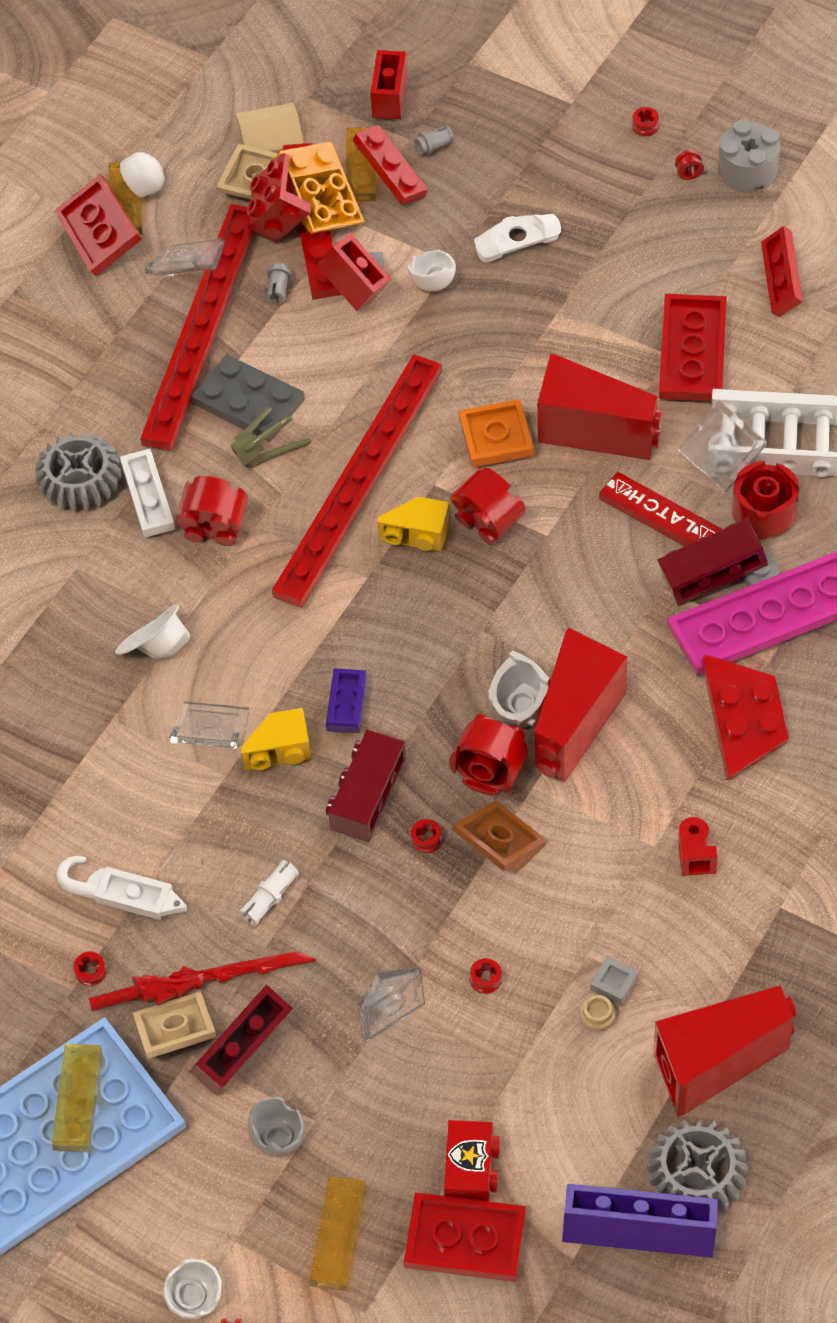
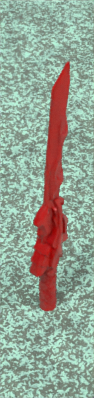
M295 951L200 971L182 966L181 971L172 972L169 978H159L156 975L132 976L134 986L88 998L92 1012L140 998L144 1003L156 1000V1005L158 1006L174 997L179 999L194 988L201 989L203 983L211 981L221 983L232 977L254 972L263 975L277 968L314 962L316 959Z

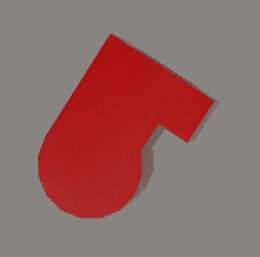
M699 817L686 818L679 825L678 851L682 876L717 873L718 857L716 846H708L709 827Z

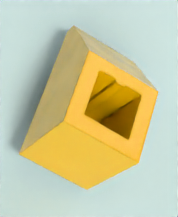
M416 497L379 516L377 520L379 541L390 545L400 544L416 547L423 551L433 550L442 552L451 521L450 502Z
M303 708L274 712L267 715L241 746L245 771L252 769L264 770L270 766L281 764L295 765L311 759Z

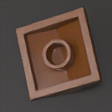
M497 800L455 823L452 827V831L503 871H519L547 842L543 836Z

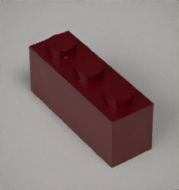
M748 518L738 523H732L723 530L701 537L696 542L679 550L670 551L665 556L657 559L663 578L678 606L768 566L764 549Z
M367 729L362 741L357 740L354 744L351 754L352 762L349 769L344 768L340 775L338 784L340 788L336 796L332 795L326 806V815L329 816L330 830L369 842L406 761L405 741Z
M266 984L189 1072L217 1095L292 1011L293 1007Z

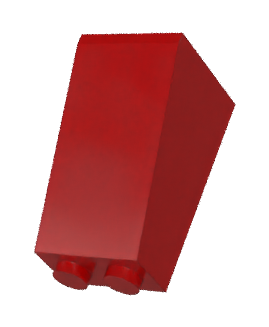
M550 354L537 402L538 443L650 460L653 448L658 449L661 441L662 430H660L662 410L657 409L658 396L559 355Z
M568 628L564 634L535 728V767L543 775L549 778L555 777L563 782L569 777L627 692L628 656L571 628Z
M781 985L655 1021L654 1056L677 1117L685 1115L789 1049L790 1037L794 1034L793 1018L797 1017L792 998L785 997Z

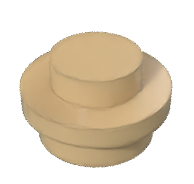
M591 996L580 1007V1019L589 1029L596 1031L604 1030L615 1021V1006L605 996Z

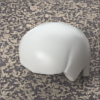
M138 152L120 163V172L123 180L138 197L142 198L146 195L151 197L161 190L165 181L163 169L159 162L151 155Z
M434 250L427 251L421 256H414L412 266H407V269L417 288L428 292H436L450 284L455 275L456 264L448 253Z
M186 1259L168 1274L164 1282L163 1297L169 1310L181 1319L198 1320L210 1314L217 1306L221 1296L222 1280L216 1268L205 1260Z

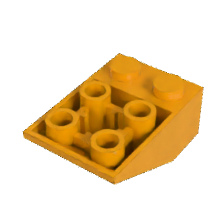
M332 142L280 151L274 158L276 159L283 152L290 155L286 191L311 203L310 214L301 221L311 234L364 223Z

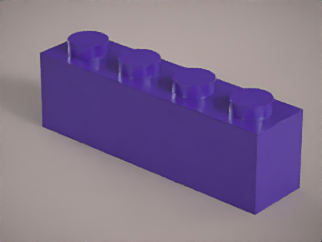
M567 1183L562 1242L713 1258L718 1199Z

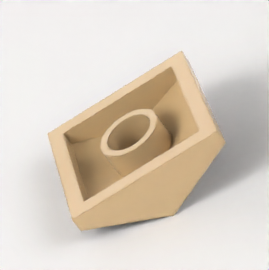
M293 103L236 114L243 145L279 153L283 151V145L304 143L298 113Z
M238 144L216 186V191L251 200L252 191L250 190V183L253 177L266 169L269 162L278 153Z
M201 991L162 1003L158 1006L155 1005L133 1012L147 1059L217 1037Z

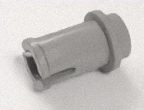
M444 125L426 134L421 132L418 134V137L414 138L415 148L420 155H430L432 150L454 142L452 130L448 125Z
M275 263L267 271L269 285L266 299L273 304H277L278 296H280V304L285 302L287 282L290 281L292 276L289 267L283 263Z

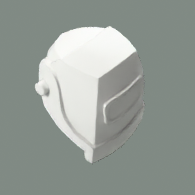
M512 651L509 653V658L496 672L488 690L490 704L504 722L517 725L520 728L533 727L540 716L550 679L534 661Z

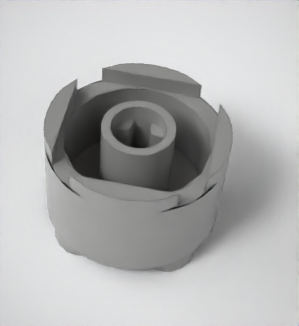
M744 119L736 121L731 128L724 132L720 139L718 171L723 177V182L730 188L741 192H753L756 187L763 186L764 189L770 186L778 174L780 154L779 133L774 129L761 124L750 123Z

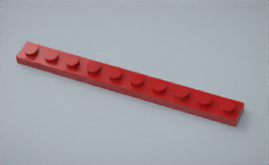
M230 204L140 437L142 446L168 451L173 450L191 402V396L196 389L255 232L247 228L249 217L247 206Z
M415 354L412 355L272 589L273 598L303 608L442 373L441 363Z

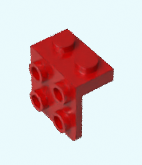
M284 152L276 159H272L266 169L253 177L250 183V190L252 191L251 201L247 207V214L249 215L247 228L276 242H279L311 212L310 202L286 191L290 155Z

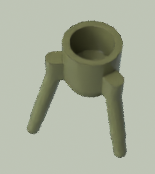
M267 407L242 433L234 437L236 442L230 446L243 466L251 463L254 467L264 460L310 444L311 440L310 438H305L260 454L259 452L264 450L261 442L292 421V416L288 415L259 436L250 435L272 411L271 407Z

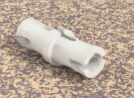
M282 860L268 879L261 881L256 886L257 892L239 911L244 921L250 922L252 926H257L273 904H279L282 900L281 895L299 876L298 870L291 863L286 868L288 862Z

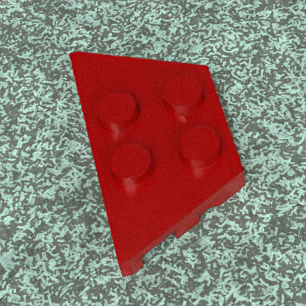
M703 655L701 663L726 780H732L740 771L751 764H756L767 753L775 751L786 744L789 739L777 682L774 675L710 655Z

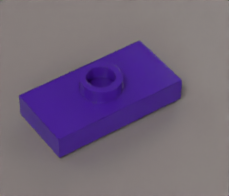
M333 669L326 731L360 733L367 684V670Z

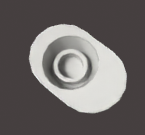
M172 605L157 619L127 637L117 647L116 654L122 655L136 648L151 658L162 659L175 654L190 638L189 632L176 615L179 605Z

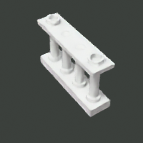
M713 389L711 419H720L719 445H709L708 469L723 472L740 471L751 463L766 461L765 465L776 466V463L788 467L794 474L837 477V452H829V425H837V396ZM733 420L752 421L751 447L732 446ZM765 422L784 423L783 449L764 448ZM797 423L817 424L816 451L796 450Z

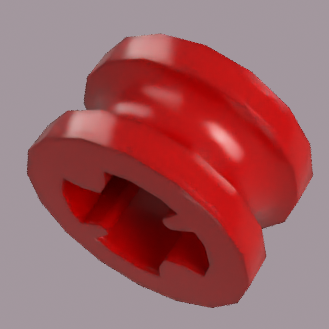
M641 107L633 113L632 128L636 134L647 137L654 135L658 131L659 114L655 109Z
M684 151L675 159L678 176L684 180L695 179L704 171L701 156L697 151Z
M422 819L413 825L411 838L414 848L422 853H432L441 847L443 836L440 825L436 821ZM426 831H431L432 836L427 841H422L421 836H424Z
M87 951L77 956L74 961V973L81 984L94 986L102 982L106 977V965L100 954ZM87 963H91L93 967L99 965V967H95L96 973L93 975H89L87 971L83 973L81 971H85L84 965Z
M488 958L479 959L474 962L470 969L471 987L480 994H490L496 991L501 985L502 979L500 965ZM482 971H490V981H482Z

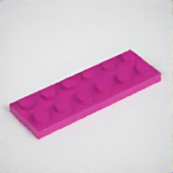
M837 551L667 618V626L696 676L703 674L701 663L703 655H710L733 662L836 621Z

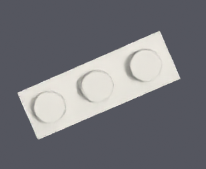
M151 449L120 456L121 466L144 538L175 530L174 521Z

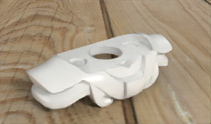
M553 214L507 217L474 239L477 255L481 261L491 262L501 258L503 254L540 242L545 244L556 241L561 233L560 222ZM518 228L524 230L527 236L522 241H514L509 237V232Z

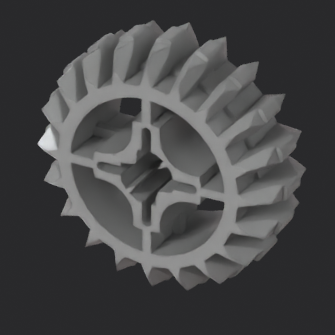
M83 431L78 437H74L69 432L67 439L63 440L57 436L55 445L47 443L46 452H39V461L36 462L35 466L36 483L39 485L40 493L43 497H47L51 505L58 503L61 510L70 506L73 512L78 507L83 506L88 511L90 504L94 503L100 507L101 499L110 500L111 492L117 491L118 482L121 481L120 458H118L114 447L109 446L105 438L99 440L95 433L87 438ZM101 465L102 468L96 475V468ZM61 469L60 475L55 478L56 473Z
M699 1117L695 1120V1126L690 1127L685 1119L680 1122V1130L670 1125L667 1128V1136L659 1134L656 1138L657 1146L650 1148L649 1156L652 1159L647 1161V1170L652 1174L649 1175V1184L657 1186L655 1193L718 1199V1207L726 1211L729 1207L728 1200L736 1202L739 1199L740 1193L738 1190L745 1188L746 1179L744 1176L748 1174V1165L743 1163L746 1161L745 1150H738L740 1146L738 1137L728 1139L730 1131L727 1127L717 1132L714 1120L709 1123L708 1127H703ZM678 1152L681 1165L677 1167V1172L671 1175L667 1164L671 1157ZM724 1161L728 1173L718 1184L715 1181L714 1171L718 1169V1164ZM689 1187H696L700 1190L689 1189Z

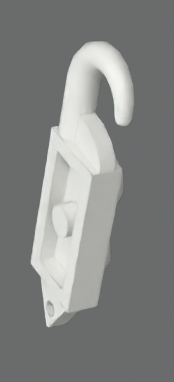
M73 856L65 859L58 866L56 872L57 882L63 890L93 899L99 904L161 920L162 916L187 911L186 904L173 892L171 884L106 867L95 871L86 883L70 879L67 875L68 869L74 864L85 863L86 858L83 856Z

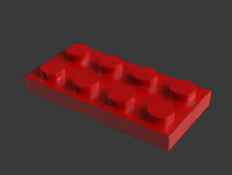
M665 294L659 399L712 401L713 389L723 390L727 296Z

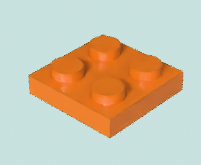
M521 399L459 410V420L472 467L534 456V446Z

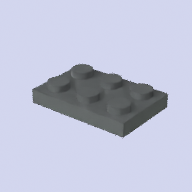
M226 354L193 393L191 399L193 405L244 430L267 407H271L272 411L252 432V434L259 436L288 415L292 416L305 400L304 391ZM279 430L265 440L270 442Z

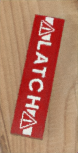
M618 471L599 492V499L683 546L690 545L701 537L723 530Z

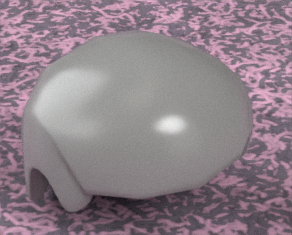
M280 1097L262 1099L252 1107L248 1118L249 1137L257 1149L270 1156L280 1157L290 1154L301 1145L305 1127L298 1109L292 1110L285 1104L284 1099Z

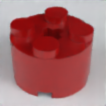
M766 461L751 463L739 471L734 483L732 499L733 518L736 523L748 518L759 540H765L769 536L778 535L786 531L796 520L799 497L798 479L788 467L776 463V466L765 465Z
M481 467L477 469L450 496L451 502L458 510L455 513L456 519L466 528L472 525L478 529L479 536L488 545H492L525 514L526 509L519 495L513 499L507 491L511 485L498 473L487 467H484L482 470Z
M198 476L194 477L193 483H189L188 480L185 483L176 517L178 526L185 531L184 537L192 542H201L203 538L214 539L220 545L232 546L235 539L239 536L248 502L246 492L238 487L237 491L229 488V481L217 477Z
M478 714L466 725L449 759L450 769L454 775L458 771L464 777L462 783L476 792L486 795H498L500 790L506 789V793L511 790L528 756V747L524 741L525 733L517 726H508L502 722L492 720L486 715Z

